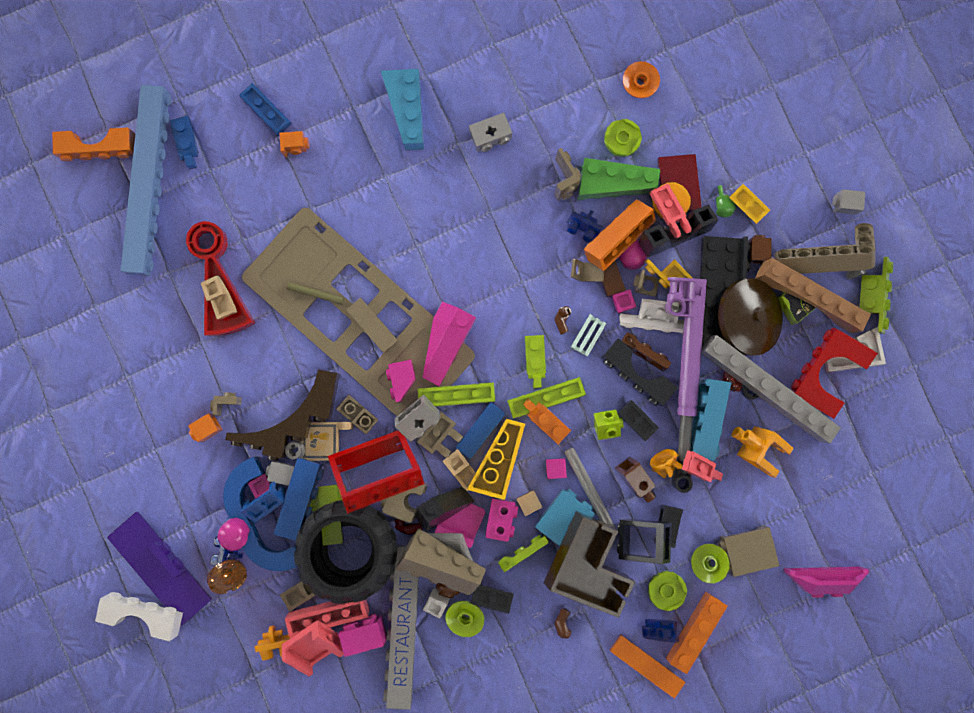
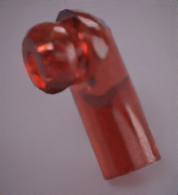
M723 371L722 381L731 382L730 391H740L742 384Z

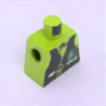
M785 292L778 297L781 309L791 325L799 323L816 308Z

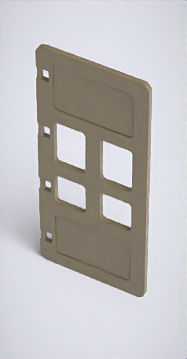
M302 208L243 273V281L396 416L418 400V388L439 387L422 378L434 316L309 208ZM318 223L326 229L323 234L315 229ZM362 261L370 267L366 272L358 266ZM347 265H352L379 289V293L368 304V307L376 316L392 301L412 318L410 324L396 338L398 342L387 352L383 353L369 370H364L346 354L347 349L360 334L366 333L346 311L352 303L332 286V281ZM288 282L344 297L342 305L334 302L331 303L351 320V325L335 342L331 341L304 317V313L317 298L288 290ZM405 299L414 305L410 311L402 304ZM465 343L460 348L440 387L451 386L474 360V351ZM411 359L416 381L403 401L396 403L395 399L392 400L390 388H393L391 380L388 381L386 369H389L388 364Z

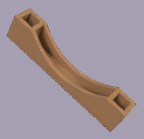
M774 258L762 262L755 279L765 282L771 288L791 294L811 304L826 314L837 326L850 333L863 331L870 318V313Z

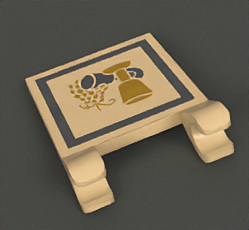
M311 422L308 438H303L301 442L305 447V454L302 458L310 461H329V455L339 452V430H352L353 423Z

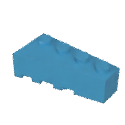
M419 69L381 71L405 151L424 150Z
M712 379L699 381L698 405L696 406L697 416L693 418L691 451L708 460L715 461L719 455L720 447L718 444L722 435V425L731 382Z

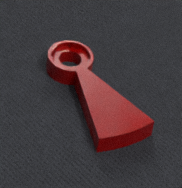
M202 221L194 224L186 235L188 250L195 257L205 261L204 281L215 276L220 277L237 310L235 314L223 319H217L211 301H207L204 294V335L209 337L231 334L256 324L219 261V258L223 256L228 246L227 235L218 225L212 222ZM205 233H212L214 236L213 245L208 249H201L199 246L200 237Z

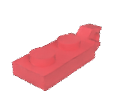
M687 451L682 470L706 482H711L714 479L721 481L723 473L715 470L716 463L693 451Z

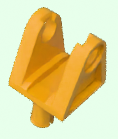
M738 426L731 434L733 438H736L743 444L737 456L773 478H776L780 471L764 459L770 445L782 453L786 452L788 455L794 449L774 431L754 426L752 430L746 431Z

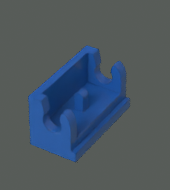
M273 481L269 485L268 491L251 503L249 500L245 501L241 513L256 523L284 503L285 488L280 486L276 490V484Z

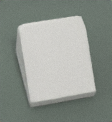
M433 589L423 611L440 619L450 598L440 596L439 591Z

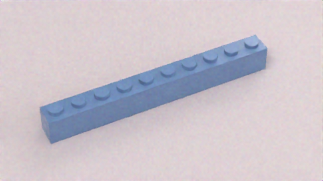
M141 85L121 262V272L128 275L150 276L154 267L152 254L156 249L154 236L158 230L156 217L160 211L158 198L162 193L160 180L164 174L162 161L166 155L164 142L167 141L166 123L169 122L168 105L171 104V95L164 86Z

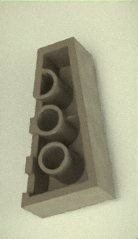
M418 529L410 538L395 570L400 572L403 570L410 572L411 576L417 578L421 576L430 579L429 582L435 584L438 582L445 584L447 588L467 595H471L481 584L486 571L485 568L421 529Z

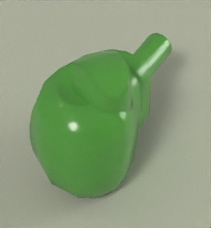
M722 185L717 186L719 196L715 198L716 214L719 217H730L736 210V204L729 198V195H724Z

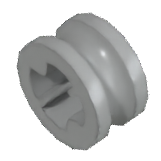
M291 442L286 446L285 453L290 459L302 458L305 454V447L300 442ZM298 448V452H292L293 449Z

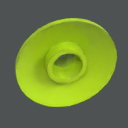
M703 544L694 551L691 559L694 574L705 583H718L729 572V558L726 552L718 545ZM712 559L715 561L714 567L710 564Z
M469 601L453 603L448 608L445 617L449 629L461 637L477 635L482 630L485 621L481 609Z

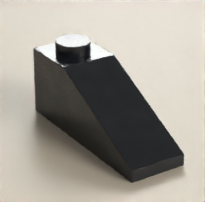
M459 487L435 496L418 506L415 518L425 532H428L474 503V500L463 487Z

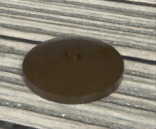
M748 278L731 284L721 298L718 311L719 326L725 341L745 356L762 355L772 349L779 339L783 323L781 305L773 289L761 280Z

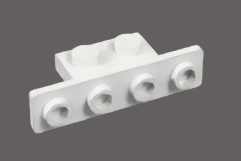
M642 299L639 315L620 313L619 316L620 325L624 327H638L645 330L655 329L666 333L680 332L683 334L684 321L678 320V316H670L666 313L665 304L667 301ZM672 303L671 309L673 312L679 311L678 303Z

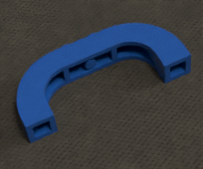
M258 456L252 457L239 464L230 473L225 483L223 501L228 515L227 520L239 518L248 525L250 529L248 541L242 548L249 559L256 565L270 571L293 569L297 567L294 560L296 545L282 551L270 549L262 541L255 523L241 513L243 503L245 502L244 493L248 483L266 474Z

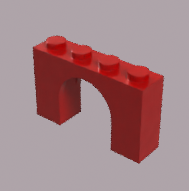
M832 327L831 330L828 329L822 338L824 341L820 347L817 346L812 352L813 358L803 366L801 376L793 381L790 388L792 389L791 391L811 406L835 419L845 402L822 388L819 381L821 367L831 358L845 357L860 367L868 369L878 353Z

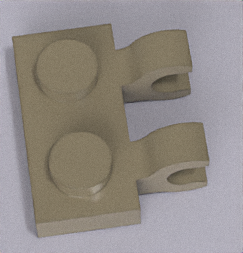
M440 412L438 423L433 427H429L417 442L431 454L437 450L447 458L452 452L441 443L448 435L460 443L463 436L453 429L456 423Z

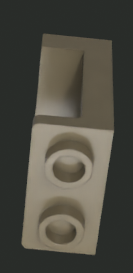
M760 526L755 530L730 536H720L721 541L718 544L729 558L730 567L728 573L731 576L736 577L780 566L770 527Z

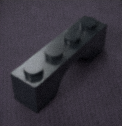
M710 205L698 208L686 217L691 226V232L685 233L680 226V221L676 223L681 233V236L678 238L673 236L669 226L662 227L661 224L645 230L638 243L647 258L712 231L719 219Z
M620 339L615 340L601 357L604 360L603 363L612 370L614 368L619 372L618 376L625 382L629 380L634 384L633 388L638 393L646 394L649 397L647 400L654 406H664L678 387L664 376L656 379H645L639 376L634 371L631 363L633 350Z

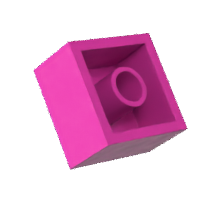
M376 613L368 615V618L364 620L346 623L338 633L344 657L383 647L387 640L382 615L377 616Z

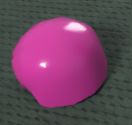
M638 240L619 256L623 266L630 270L641 268L647 258Z
M231 518L220 527L218 541L223 548L229 551H237L247 543L250 529L245 521L239 518Z

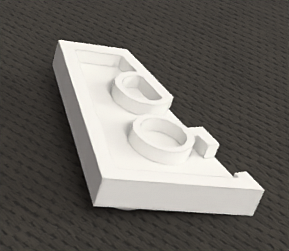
M878 327L854 338L878 353L869 367L886 364ZM834 357L825 362L826 373L862 368L845 357Z

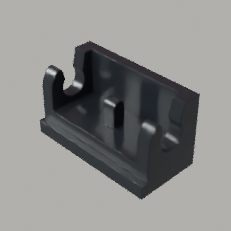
M629 400L617 412L644 441H647L659 429L632 400Z
M662 504L658 521L671 523V547L675 548L683 509Z
M479 585L473 591L471 604L509 614L514 593Z

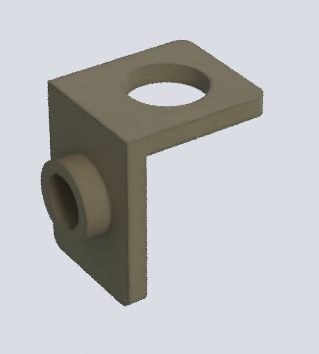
M577 259L572 260L571 278L580 282H603V270L590 262H581Z
M642 270L638 275H635L633 286H635L634 292L655 297L659 278L644 275L645 270ZM646 280L652 281L654 284L653 290H645L643 283Z

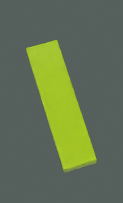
M578 377L507 400L514 419L530 412L523 405L527 399L535 405L541 403L548 408L585 396L586 393L581 378Z
M494 382L417 389L418 399L425 395L435 407L495 402Z

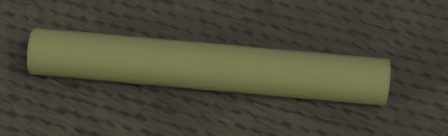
M291 282L287 284V289L341 305L344 301V297Z

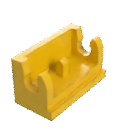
M744 184L729 197L755 224L770 211Z

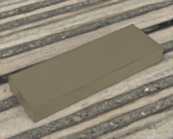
M361 297L346 310L383 353L387 352L398 342L396 337Z

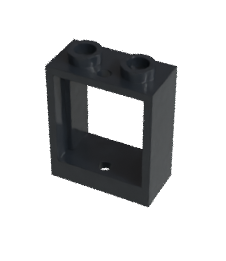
M636 519L620 520L617 528L619 534V543L617 545L618 559L655 564L670 563V522ZM630 526L656 528L655 557L629 554Z

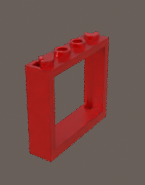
M399 430L328 456L347 513L425 484L413 452L405 436ZM404 450L412 468L346 492L340 473Z

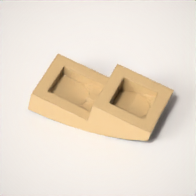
M219 276L201 283L206 300L211 301L217 319H223L237 313L232 298Z
M457 449L444 459L443 463L468 492L467 487L476 472Z

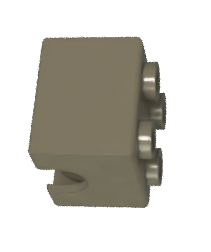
M425 483L419 487L382 500L380 507H383L382 513L411 523L416 519V509L409 505L408 497L411 493L422 496V493L425 494L428 484Z

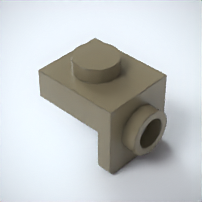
M224 392V396H214L210 403V410L213 411V415L221 416L222 404L241 405L242 397H236V393Z

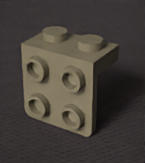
M560 148L557 150L555 160L566 179L556 185L554 195L558 201L561 199L567 200L574 195L573 192L578 190L581 180L579 170L576 167L573 168L570 163V155L567 151L564 152Z

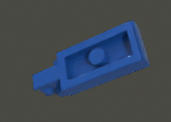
M187 115L169 120L180 159L182 161L185 160L186 166L189 169L197 168L194 157L198 156L199 151L190 117Z

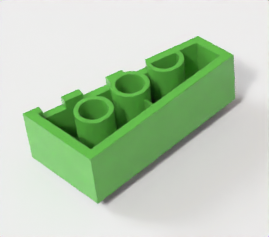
M584 158L577 201L590 198L600 199L601 197L650 194L652 190L658 188L660 169Z

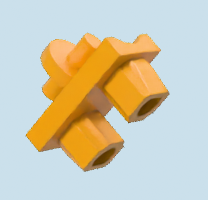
M274 625L269 626V632L263 633V639L258 640V644L254 646L255 652H259L262 661L273 658V649L279 648L280 657H282V644L291 639L289 634L283 635V630H276Z

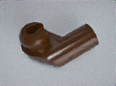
M568 306L561 307L554 318L560 335L569 332L565 323L569 315H571V308Z
M565 608L561 609L554 625L558 636L568 639L571 636V630L567 627L566 621L571 612Z

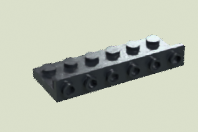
M747 236L742 238L702 237L700 279L707 280L702 347L710 336L717 335L725 341L719 326V305L724 292L731 284L747 279V272L750 269L747 255L751 248Z

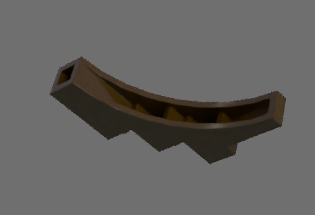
M318 370L314 385L307 398L287 419L271 428L258 432L244 434L226 433L225 440L231 441V445L242 447L243 444H249L251 449L261 450L263 447L262 455L268 456V460L279 461V458H285V449L288 445L289 436H291V440L301 442L303 438H308L313 416H315L314 420L326 422V418L332 419L340 374Z

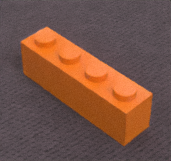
M636 199L610 225L602 230L593 241L587 244L584 248L587 260L603 271L607 269L645 230H648L656 222L653 208Z
M705 591L666 656V660L680 671L688 674L728 605Z

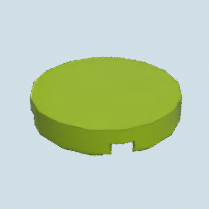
M628 119L613 121L607 127L604 135V143L607 149L613 155L619 157H627L634 154L642 141L639 126Z
M662 571L651 578L648 583L647 592L649 599L656 607L661 610L672 611L683 605L687 596V587L684 580L676 573Z

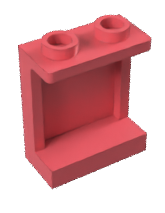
M318 620L282 644V661L309 677L313 675V665L329 654L333 653L339 658L344 655L339 634Z

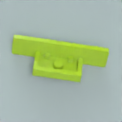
M889 257L883 258L882 275H862L859 308L870 314H879L878 332L880 334H885V330L889 329V318H886L887 311H890L891 307L888 292L892 291V281H889V274L893 273V262H890Z

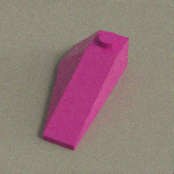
M445 302L441 303L433 318L422 378L440 387L474 325L476 317L460 308Z

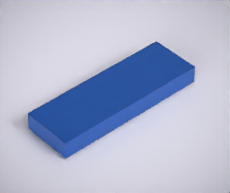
M253 83L239 94L240 98L278 136L292 124Z
M490 402L457 445L456 449L469 459H472L506 413Z

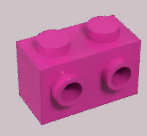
M492 497L485 538L509 542V537L513 538L515 526H512V519L517 518L518 513L515 501Z

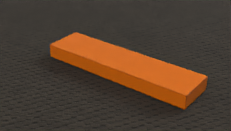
M621 634L610 648V652L674 699L686 683Z

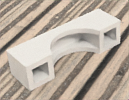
M111 592L100 598L95 621L115 626L122 622L126 616H137L148 625L151 637L171 641L178 636L183 613L176 611L172 607L163 608L154 602L145 603L135 597L126 598L122 597L120 593Z

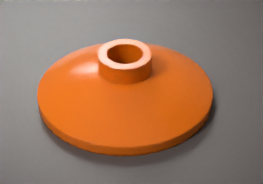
M639 61L632 63L623 74V86L627 93L635 98L652 96L660 85L658 70L648 62ZM637 81H643V85H639Z

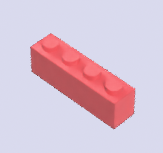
M366 599L358 603L350 602L345 604H336L329 601L290 611L285 617L289 637H294L317 620L330 628L368 618L369 607Z

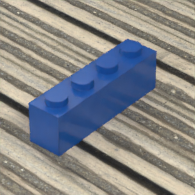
M297 458L274 535L296 540L297 534L304 525L306 518L312 513L313 507L310 505L312 499H316L319 488H316L318 480L321 481L324 474L323 464L304 458Z

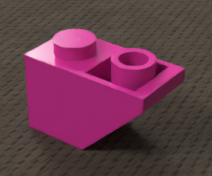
M411 359L388 364L389 369H386L388 381L391 380L393 388H390L392 400L395 399L396 403L403 401L416 381Z

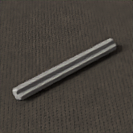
M569 448L565 451V455L599 520L616 529L575 449Z

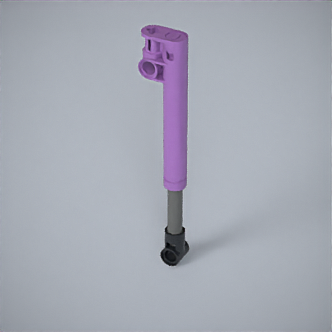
M668 277L670 293L667 294L665 311L670 316L684 317L678 397L679 407L677 415L681 416L678 458L676 459L683 466L687 451H691L693 416H697L696 406L698 405L707 280ZM673 302L679 304V311L676 313L671 309ZM674 467V476L671 480L673 487L682 493L689 492L693 486L691 474ZM685 478L686 484L683 487H679L678 481Z

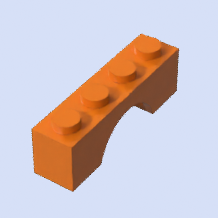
M129 127L109 128L107 135L100 142L84 144L80 137L72 131L52 132L53 154L60 158L61 161L66 162L73 161V159L91 160L96 157L100 159H110L113 156L129 158L134 152L135 133Z

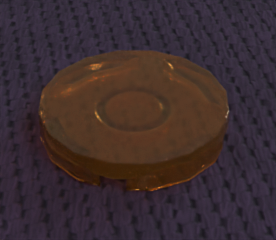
M239 560L223 561L214 566L208 573V586L215 594H227L226 591L230 590L233 592L242 586L247 579V570Z

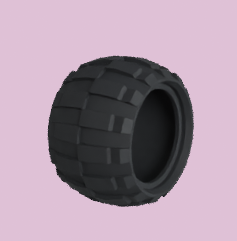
M338 500L322 506L305 520L295 540V565L298 566L299 577L304 585L307 584L313 590L312 593L319 598L331 600L332 603L336 604L358 603L377 593L390 578L397 562V538L387 518L380 511L368 505L347 513L343 500ZM334 522H341V528L355 526L362 529L370 538L372 552L368 562L360 569L353 571L342 570L335 566L329 558L328 545H323L322 529Z

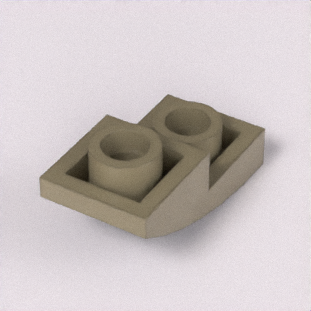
M349 394L336 408L365 434L379 420Z

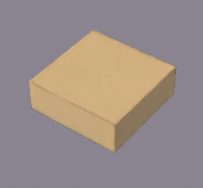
M534 490L516 498L525 516L542 508Z

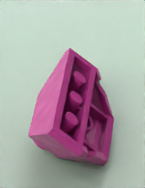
M861 566L784 568V572L803 591L811 594V597L821 598L824 597V594H831L832 597H843V594H850L869 574V569Z

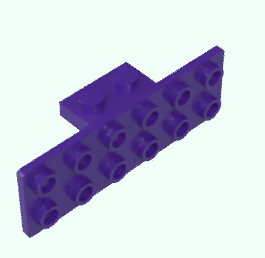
M135 512L107 537L165 607H172L176 611L183 613L181 626L212 600L186 569L181 559L175 556L170 546L158 536L139 512Z

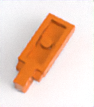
M529 399L524 402L523 405L530 411L527 414L530 419L557 444L571 432L543 404L538 403L535 405Z

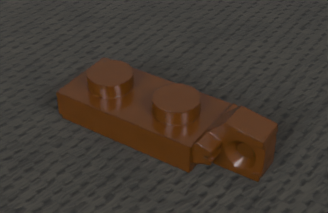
M627 332L621 340L633 350L634 354L662 372L671 365L667 356L662 353L657 354L651 350L652 347L644 342L640 343L635 335Z

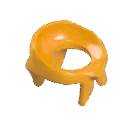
M664 449L655 454L650 460L651 470L662 478H666L667 474L669 478L672 477L674 467L682 469L683 466L676 461L678 454L672 449Z

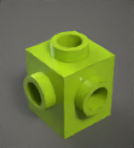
M616 410L593 413L594 428L598 440L621 437V428H624L623 419L618 417Z

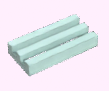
M590 314L571 348L587 357L607 323L600 321V319ZM593 321L594 323L580 347H577L576 345L589 322ZM597 324L600 325L587 350L584 351L583 348Z

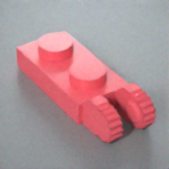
M667 183L652 190L650 195L667 226L670 227L675 238L681 236L676 224L678 221H680V226L685 233L691 232V226L686 219V214L669 184Z

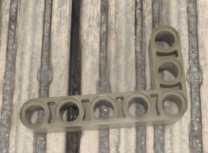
M861 223L855 226L854 245L782 249L775 253V260L800 274L869 270L875 267L874 229L869 223Z

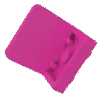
M471 504L440 523L434 533H462L467 547L471 548L485 515V510Z

